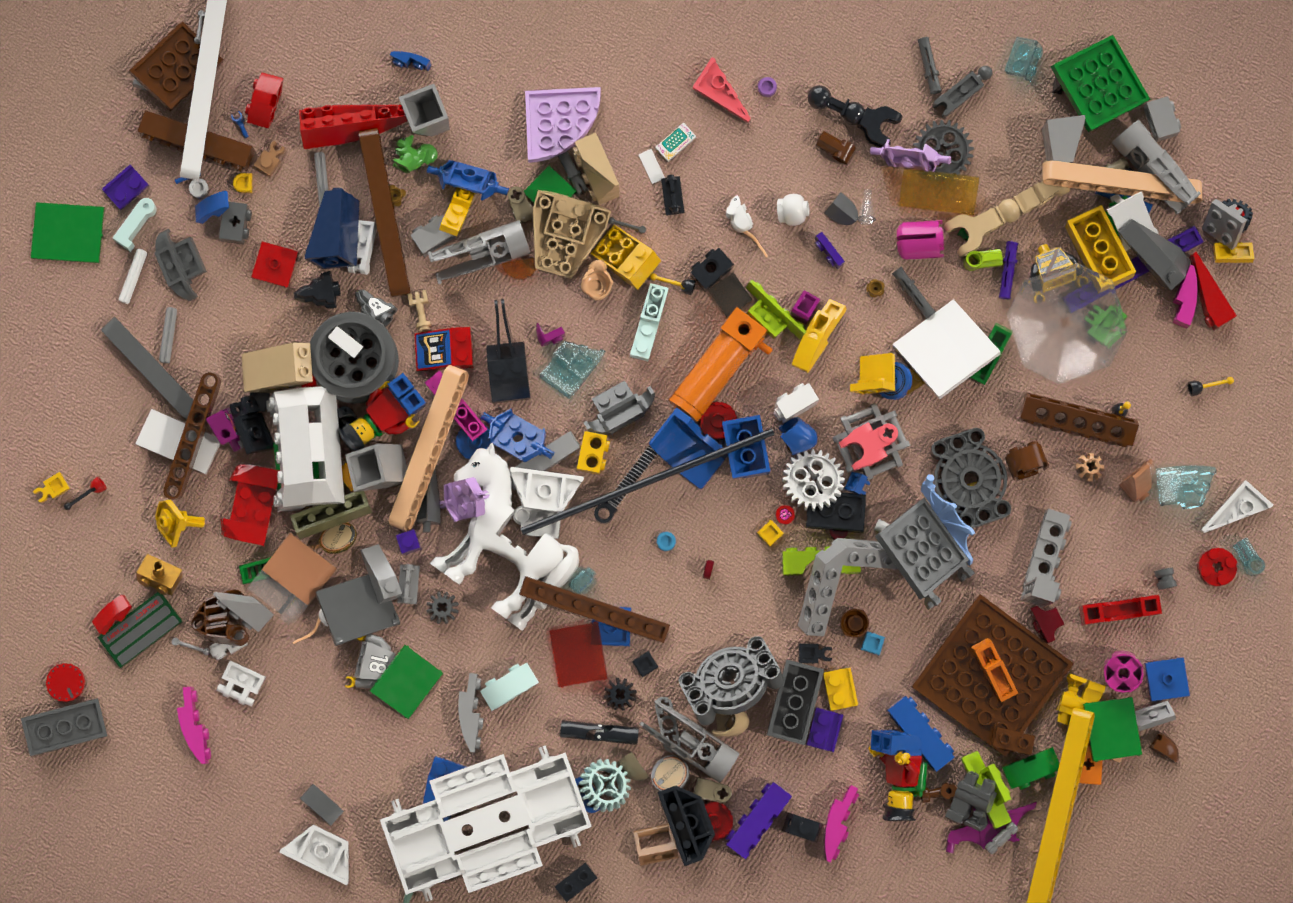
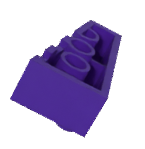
M774 782L771 785L769 783L765 785L761 791L763 793L762 797L759 800L755 799L749 806L751 809L750 813L747 816L743 814L737 822L740 826L736 831L732 829L725 838L728 840L726 845L744 859L749 856L750 850L758 844L762 834L769 829L773 820L777 818L792 797Z

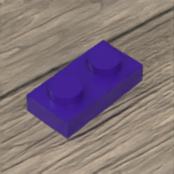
M820 232L816 235L815 246L820 252H825L828 256L826 257L828 263L837 269L843 266L845 261L824 233Z

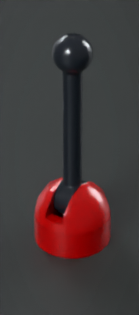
M99 476L93 479L90 483V489L70 503H65L64 509L70 510L72 505L91 492L101 493L106 490L107 487Z

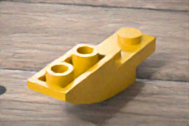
M457 187L439 230L457 236L464 224L476 193Z
M829 299L822 311L818 310L801 339L792 366L809 373L828 345V337L846 312L845 305Z

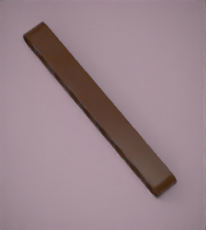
M378 128L360 131L359 138L391 297L411 294Z

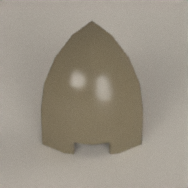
M632 752L616 762L618 767L620 765L623 766L622 773L628 772L626 777L629 779L643 781L649 778Z

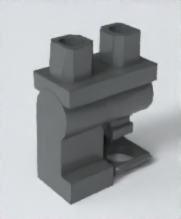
M969 771L964 780L959 781L953 802L945 817L960 824L964 823L975 830L982 831L988 824L986 813L991 811L994 798L997 795V792L994 791L996 782L986 778L982 785L977 784L979 775ZM972 807H975V811H974V813H973V816H972L970 819H968L969 816H970Z

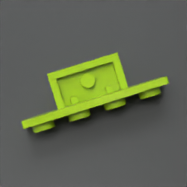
M753 280L749 281L746 289L758 302L748 310L747 314L766 328L767 333L773 339L787 327L801 340L806 333L804 326L800 322H796L787 309L777 304V300L773 296L768 295L761 284Z
M978 751L962 757L961 761L966 771H973L979 775L977 784L982 785L986 778L996 782L994 791L997 792V795L994 798L991 811L987 813L994 829L1010 823L1011 818L1004 806L1005 802L1011 800L1010 792L1002 781L999 769L996 768L995 764L985 767Z

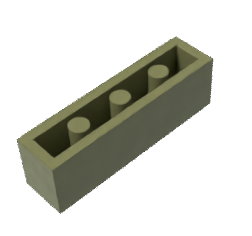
M352 492L344 495L345 503L317 505L291 515L290 517L299 539L371 514L372 510L365 492Z

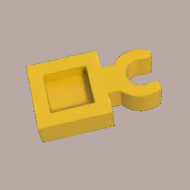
M58 472L43 481L46 487L36 488L33 493L38 494L42 492L43 497L38 501L43 503L48 499L49 495L55 499L71 488L62 473Z

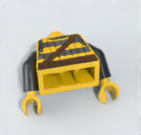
M1047 244L1041 245L1038 248L1040 255L1035 257V263L1032 265L1030 272L1031 287L1035 293L1032 296L1034 303H1036V295L1041 296L1042 302L1045 299L1044 295L1040 293L1041 288L1044 292L1072 280H1075L1077 287H1082L1080 283L1081 278L1085 284H1088L1089 279L1087 276L1082 275L1083 270L1076 257L1063 252L1061 248L1050 250Z

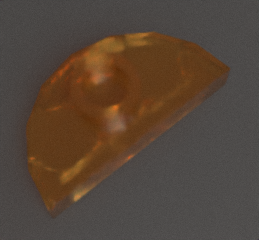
M535 257L501 263L504 272L516 280L527 279L537 270L535 269Z

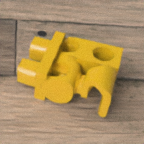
M1068 673V690L1062 692L1056 709L1059 711L1057 722L1068 725L1073 709L1079 708L1084 710L1083 704L1099 702L1106 686ZM1086 683L1082 695L1079 697L1077 695L1078 687Z

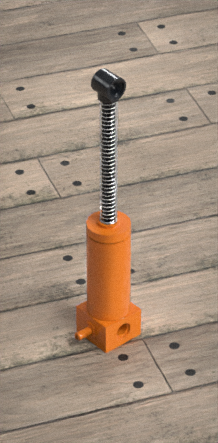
M736 307L720 328L719 335L668 400L674 406V409L677 407L691 417L694 422H698L702 417L701 415L709 408L747 356H751L758 348L767 355H770L773 351L771 347L763 342L767 329ZM745 329L748 331V334L742 335L739 333V330ZM650 446L644 450L645 452L642 453V456L640 455L638 461H635L636 464H633L629 473H626L627 475L617 485L616 490L635 483L639 480V477L641 478L648 465L657 457V453ZM626 495L598 505L594 511L596 521L604 525L609 524L618 511L616 507H619V503L623 501ZM606 509L609 511L610 514L607 519H601L598 516L601 510Z

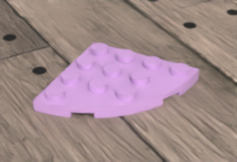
M601 87L525 91L528 163L554 158L574 147L575 141L582 139L588 133L599 110Z

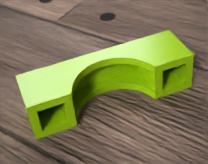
M806 547L805 551H798V548H786V551L782 552L783 576L803 575L806 566L815 560L816 554L821 550H817V547ZM842 566L841 574L861 573V567Z

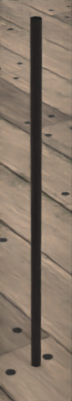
M772 428L520 529L522 534L525 535L774 436V431Z

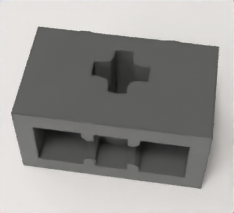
M229 202V208L222 214L219 233L221 242L244 245L245 240H248L249 228H247V223L251 221L252 210H249L250 208L247 204ZM238 219L240 224H236V227H234L232 223H236V220Z

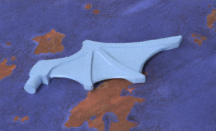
M927 475L926 480L922 483L921 492L969 559L967 563L970 566L973 563V558L968 551L967 537L969 534L974 535L975 531L958 516L955 510L957 508L956 504L945 501L934 491L936 487L933 484L934 476Z

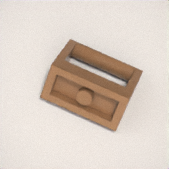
M669 824L633 831L640 866L679 858L675 839ZM669 832L671 843L641 849L640 837Z

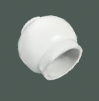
M789 194L782 199H778L777 214L779 222L790 226L802 224L806 216H809L808 201H804V198L799 194Z

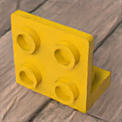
M886 353L861 356L860 380H857V383L850 384V392L863 395L895 391V354Z

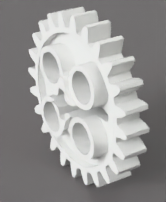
M812 449L811 454H808L807 451L804 452V456L797 454V460L791 457V464H786L788 470L783 471V475L786 477L782 478V482L787 483L783 485V490H788L786 497L793 496L791 503L797 500V507L804 504L805 510H807L808 506H811L812 511L815 510L816 506L822 510L823 504L829 508L830 501L835 503L836 497L841 496L839 490L844 488L841 483L845 481V478L840 477L844 471H838L841 465H834L836 458L829 460V453L822 456V450L815 454L814 449ZM819 465L821 470L816 471L812 466ZM803 474L805 478L799 480L796 478L795 475ZM822 481H829L831 486H824ZM810 489L813 490L815 494L809 496L805 493V491Z

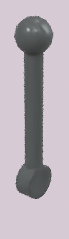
M613 217L609 218V224H618L635 229L641 234L646 232L645 226L638 227L617 221Z

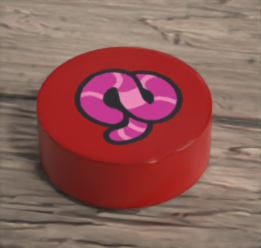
M783 505L777 509L775 517L780 524L788 525L794 520L795 512L792 507Z

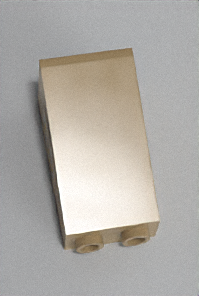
M289 343L242 354L244 392L274 393L313 382L310 343Z

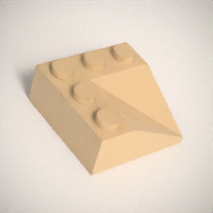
M593 133L575 141V148H573L574 160L577 167H582L584 173L581 175L585 184H589L591 187L589 193L593 202L597 201L598 205L618 198L619 183L597 134Z

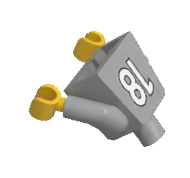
M373 634L357 638L358 641L362 642L354 677L348 676L345 678L352 680L351 685H345L346 688H353L355 685L357 688H372L395 658V653L391 652L389 644L382 637Z

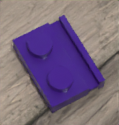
M130 164L104 186L102 190L122 210L149 187V184Z
M816 707L806 745L834 752L843 714Z

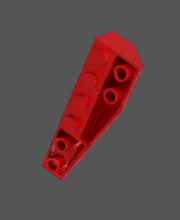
M325 105L323 107H308L299 110L300 133L304 149L360 140V131L378 128L380 134L408 121L402 105Z

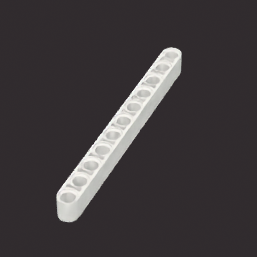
M207 0L180 177L199 180L227 0Z

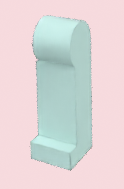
M141 199L113 236L114 241L129 252L135 247L132 242L147 219L156 213V205L151 199Z

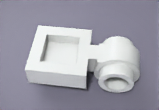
M238 632L235 635V640H241L244 637L242 632ZM214 643L209 647L211 649L209 652L213 658L220 660L227 655L226 649L233 654L248 645V643L243 646Z

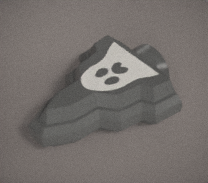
M362 289L355 293L357 302L362 307L361 313L374 317L385 327L391 323L393 315L398 311L393 304L386 303L381 298H375L371 293Z

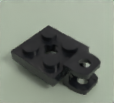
M245 396L240 399L241 402L230 404L233 422L246 454L274 449L273 439L262 412L257 413L260 410L254 397Z

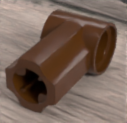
M823 131L816 143L818 148L833 155L832 157L845 165L848 164L856 150L855 145L843 139L840 140Z

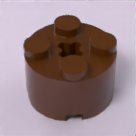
M1037 440L1028 443L1026 447L1021 449L1019 446L1010 449L1009 454L1005 457L1013 480H1016L1017 477L1019 480L1039 474L1038 470L1041 468L1044 471L1049 468L1041 444H1038Z

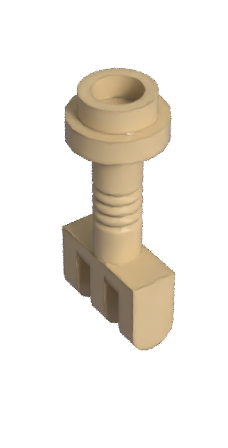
M422 290L424 298H420L419 291L415 292L416 299L414 300L412 294H407L410 307L416 306L419 321L416 324V329L419 333L430 331L431 322L426 321L423 304L429 303L427 291Z

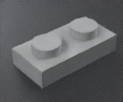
M1168 701L1135 711L1138 731L1176 720L1175 713Z

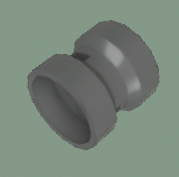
M1173 567L1154 571L1155 577L1158 578V590L1177 586V582L1172 576L1174 574Z

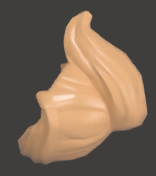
M602 260L591 262L588 271L581 281L582 291L593 300L604 299L609 294L614 283L609 272L606 271V263Z

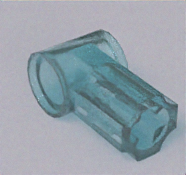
M1247 537L1232 546L1248 575L1256 576L1264 571L1265 562L1258 556ZM1251 562H1256L1259 565L1258 571L1251 569Z

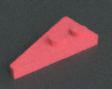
M712 57L692 89L749 123L751 118L747 110L741 104L731 84L728 83L726 76Z

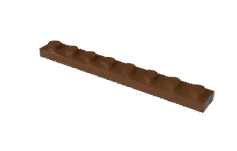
M525 576L519 592L521 596L662 643L665 642L670 627L667 623Z

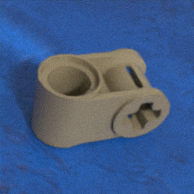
M512 187L508 191V201L516 221L519 220L522 224L532 220L533 209L524 191L520 187ZM514 192L521 194L517 201L515 198L512 199Z
M697 778L694 794L701 796L705 800L727 802L732 796V791L725 784ZM722 788H725L726 792L729 793L724 799H721L720 794H718V791H721Z

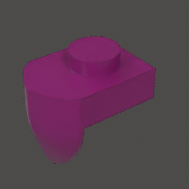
M536 323L537 338L541 346L551 343L555 345L563 341L565 332L562 326L544 335L539 323Z

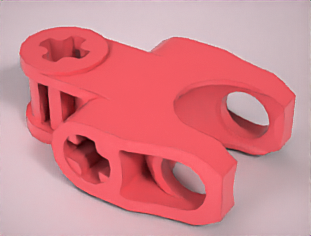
M868 422L853 430L838 444L840 448H845L851 444H857L862 448L863 457L851 465L853 471L872 466L888 457L884 448L895 442L898 430L893 424L888 423L873 430ZM885 430L893 432L890 439L888 436H883Z

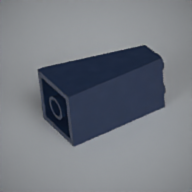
M333 188L330 191L324 192L306 249L305 259L321 269L357 266L360 201L353 197L352 194L345 192L343 188Z

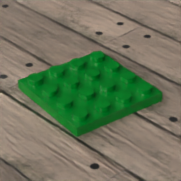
M1114 35L1051 66L1053 73L1078 116L1085 115L1084 126L1088 132L1151 100Z

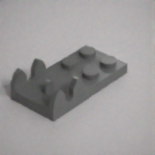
M98 698L21 718L30 757L107 737Z

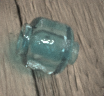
M579 566L569 579V587L575 593L587 594L597 584V580L594 577L596 572L589 566L587 568Z

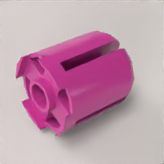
M943 221L901 223L897 229V250L901 258L905 260L944 258V254H940V251L944 250V235L942 227H939V224H943Z
M1124 650L1111 654L1112 658L1106 659L1103 668L1105 681L1109 687L1116 692L1122 693L1132 692L1137 689L1142 683L1144 675L1140 660L1136 659L1133 653ZM1121 668H1122L1123 670H1125V669L1127 668V669H1128V672H1127V673L1129 674V676H1128V677H1126L1125 675H1119V676H1118V674L1120 673L1119 670H1120Z

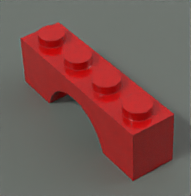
M1159 595L1079 606L1082 626L1162 614Z

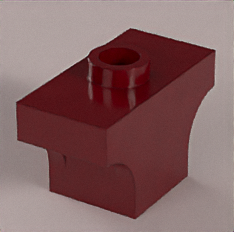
M1039 606L1028 609L1034 620L1032 625L1037 633L1040 632L1044 642L1048 644L1055 641V631L1065 625L1057 608L1045 611L1040 609Z

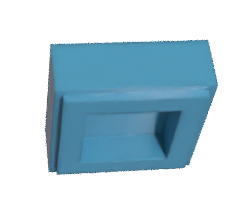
M867 631L861 650L879 656L885 637Z

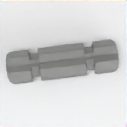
M1010 822L1006 829L1000 831L992 839L993 841L985 846L986 850L990 854H994L998 847H1001L1011 838V834L1014 835L1018 831V827L1013 822Z

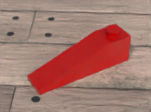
M1195 252L1189 258L1191 265L1195 267L1197 290L1205 316L1204 321L1209 328L1212 327L1213 330H1216L1233 320L1237 315L1202 259Z

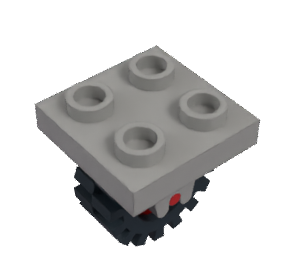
M1215 199L1211 203L1202 230L1233 250L1237 246L1241 234L1250 225L1253 216L1251 207L1247 208L1248 204L1246 203L1243 205L1241 200L1237 202V199H1233L1231 202L1230 199H1227V201L1220 202Z

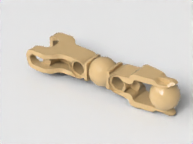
M1042 181L1014 196L1013 199L1003 200L998 206L976 217L960 214L946 222L943 228L947 233L965 228L964 231L969 238L964 245L960 246L957 252L959 257H965L969 252L978 250L985 235L1005 225L1006 222L1016 221L1020 215L1022 216L1044 205L1054 196L1067 194L1071 188L1045 185Z

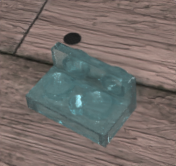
M1016 37L1005 68L1006 74L1024 77L1026 81H1031L1032 76L1036 74L1037 62L1043 54L1042 46L1037 40Z

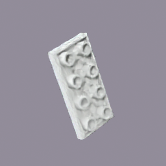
M151 409L136 441V445L173 460L185 423ZM191 431L188 436L192 442L197 437L195 431ZM205 432L193 466L194 470L207 475L220 446L216 436ZM188 449L184 450L182 453V456L185 460L189 459L190 457V451Z

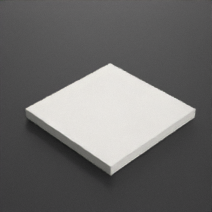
M954 299L893 344L898 353L939 399L1001 354L1000 350Z

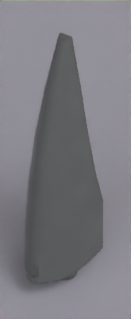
M435 469L416 517V523L423 524L424 533L431 532V525L441 524L440 495Z

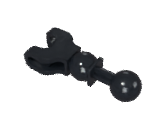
M822 85L812 87L807 95V100L811 107L818 110L828 107L840 113L839 119L843 117L847 124L858 125L857 128L864 132L867 142L879 148L884 147L887 139L890 140V138L882 134L880 130L881 123L898 124L903 118L901 113L888 106H882L877 109L867 107L865 110L859 102H849L850 99H847L845 103L831 96V92L827 87Z

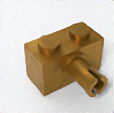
M147 554L136 572V576L141 585L145 587L151 586L160 594L172 596L182 578V569Z

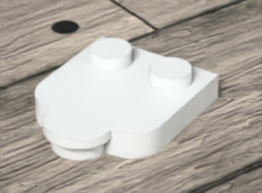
M519 506L515 509L513 519L522 528L557 513L525 509L523 506ZM561 520L526 535L542 537L547 533L554 539H558Z

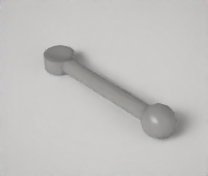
M202 10L198 12L197 37L194 39L196 44L201 43L202 21L205 18V12Z
M178 638L172 639V644L175 646L181 645L203 652L204 655L210 654L209 648L203 649L181 642Z

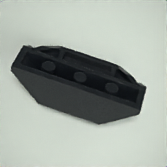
M676 785L657 792L684 867L703 860L715 832L702 797Z

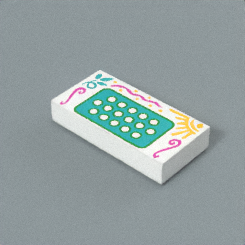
M682 123L658 144L655 149L669 162L696 138V135L685 123Z

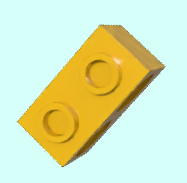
M584 431L577 471L600 475V471L605 470L606 460L603 459L604 452H608L610 441H607V435ZM595 439L602 443L598 449H594L590 445ZM590 458H595L598 462L593 468L588 467L586 464Z

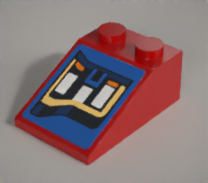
M456 327L414 333L416 371L445 370L449 365L460 369L474 368L471 327Z

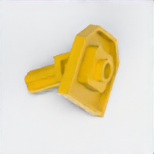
M171 499L159 501L155 514L157 528L172 548L177 547L181 531H184L186 526L202 528L205 525L204 517L187 516V511L178 510Z

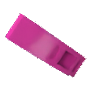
M440 371L425 382L434 395L443 376ZM461 398L454 420L467 436L474 441L488 429Z
M183 687L184 707L177 708L182 733L189 748L200 763L209 764L208 759H211V750L207 748L209 730L205 728V725H197V721H200L199 710H196L195 702H198L197 691H194V687Z
M849 785L842 802L837 799L833 800L827 816L824 831L825 859L828 862H831L832 859L836 860L840 852L837 848L840 842H845L849 834L846 831L848 827L842 825L841 822L842 820L846 822L851 812L848 808L851 803L855 804L859 793H857L858 788Z

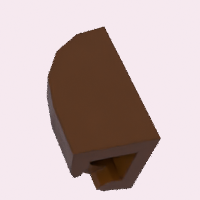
M1158 731L1149 748L1177 763L1179 750L1175 742Z

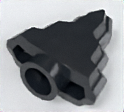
M331 271L321 273L319 278L312 279L310 285L302 286L294 292L295 300L304 303L313 302L315 305L325 306L327 309L337 308L336 297L341 296L339 282L333 281Z

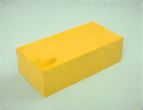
M1102 205L1067 221L1065 228L1098 293L1134 277L1136 270Z

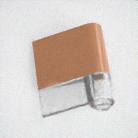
M290 533L251 582L248 589L281 614L279 618L289 625L292 622L294 624L315 598V592L322 589L337 568Z

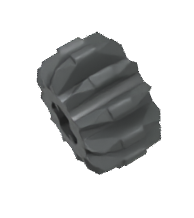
M439 591L437 592L438 599L433 595L430 596L434 603L427 602V605L431 606L432 609L426 611L427 613L434 612L430 617L431 620L438 616V624L441 623L442 618L445 624H448L447 617L449 616L454 620L455 617L451 613H459V610L453 609L459 603H451L455 599L454 595L448 599V592H445L444 597H442ZM440 603L448 605L446 612L438 611Z

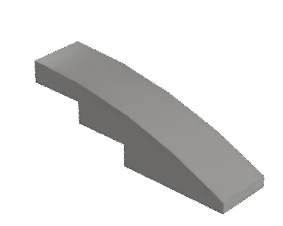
M569 431L546 446V448L554 451V456L551 459L541 454V456L538 455L527 462H521L516 468L546 471L581 448L573 433ZM511 476L512 488L515 491L516 487Z

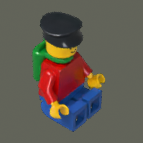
M402 373L391 382L386 381L380 388L370 393L366 403L367 414L363 418H358L351 424L346 423L342 428H339L340 436L348 449L354 452L363 449L367 442L375 437L382 436L384 433L389 435L402 434L409 428H414L420 422H413L411 418L426 406V402L418 391L414 389V386L405 374Z
M872 730L871 746L868 750L873 757L879 755L880 760L886 767V782L894 784L892 785L893 790L888 793V803L883 804L885 814L882 818L885 821L895 822L916 821L913 816L915 809L912 808L913 796L921 797L923 795V791L926 789L927 762H921V740L918 736L897 730Z

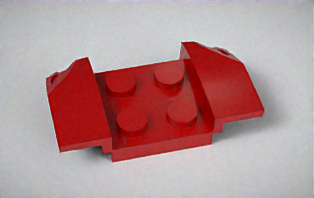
M239 464L235 467L229 479L231 482H238L230 519L221 518V534L224 537L264 546L278 483L277 473L280 470Z

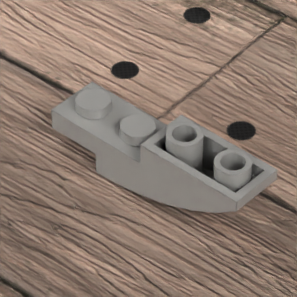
M469 673L467 692L459 691L458 712L465 742L470 752L476 753V749H480L481 737H478L479 729L482 730L484 718H480L481 714L473 713L474 709L478 707L479 698L475 696L476 690H480L481 678H478V674Z

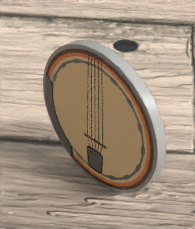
M678 756L663 757L652 769V783L659 791L675 785L682 788L688 780L689 768L686 762Z

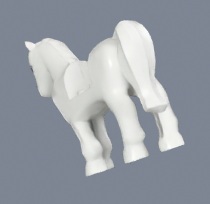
M491 443L488 449H477L469 462L454 474V482L474 477L480 487H483V491L487 490L489 492L485 494L490 495L489 498L484 500L485 514L471 518L467 535L451 554L444 557H435L430 564L460 585L465 576L473 574L476 570L477 560L482 550H489L514 563L520 572V580L516 590L503 601H496L491 608L505 619L508 618L509 622L523 631L527 622L535 615L536 609L543 610L547 606L545 603L528 598L519 612L511 614L512 611H518L522 602L527 598L519 595L525 576L561 587L578 568L579 553L577 548L560 544L552 536L545 533L529 555L526 556L527 552L518 545L514 548L510 545L512 543L510 539L503 534L500 535L512 518L515 510L511 507L512 481L510 470L506 461L495 453L494 445ZM563 551L567 553V556L565 558H563Z

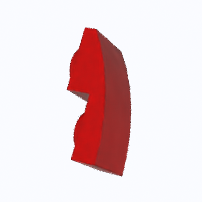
M121 594L108 603L96 615L92 623L100 634L105 635L115 620L122 622L132 606L125 595Z

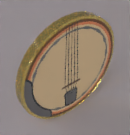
M346 522L323 531L320 535L319 543L321 548L327 553H342L355 543L357 532L352 524Z

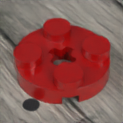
M1212 548L1200 556L1197 568L1201 579L1206 584L1214 587L1223 586L1234 579L1237 573V560L1229 551L1223 548ZM1219 562L1222 570L1215 572V568L1212 565Z

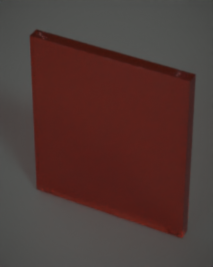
M599 622L549 631L559 687L563 688L564 686L608 679Z

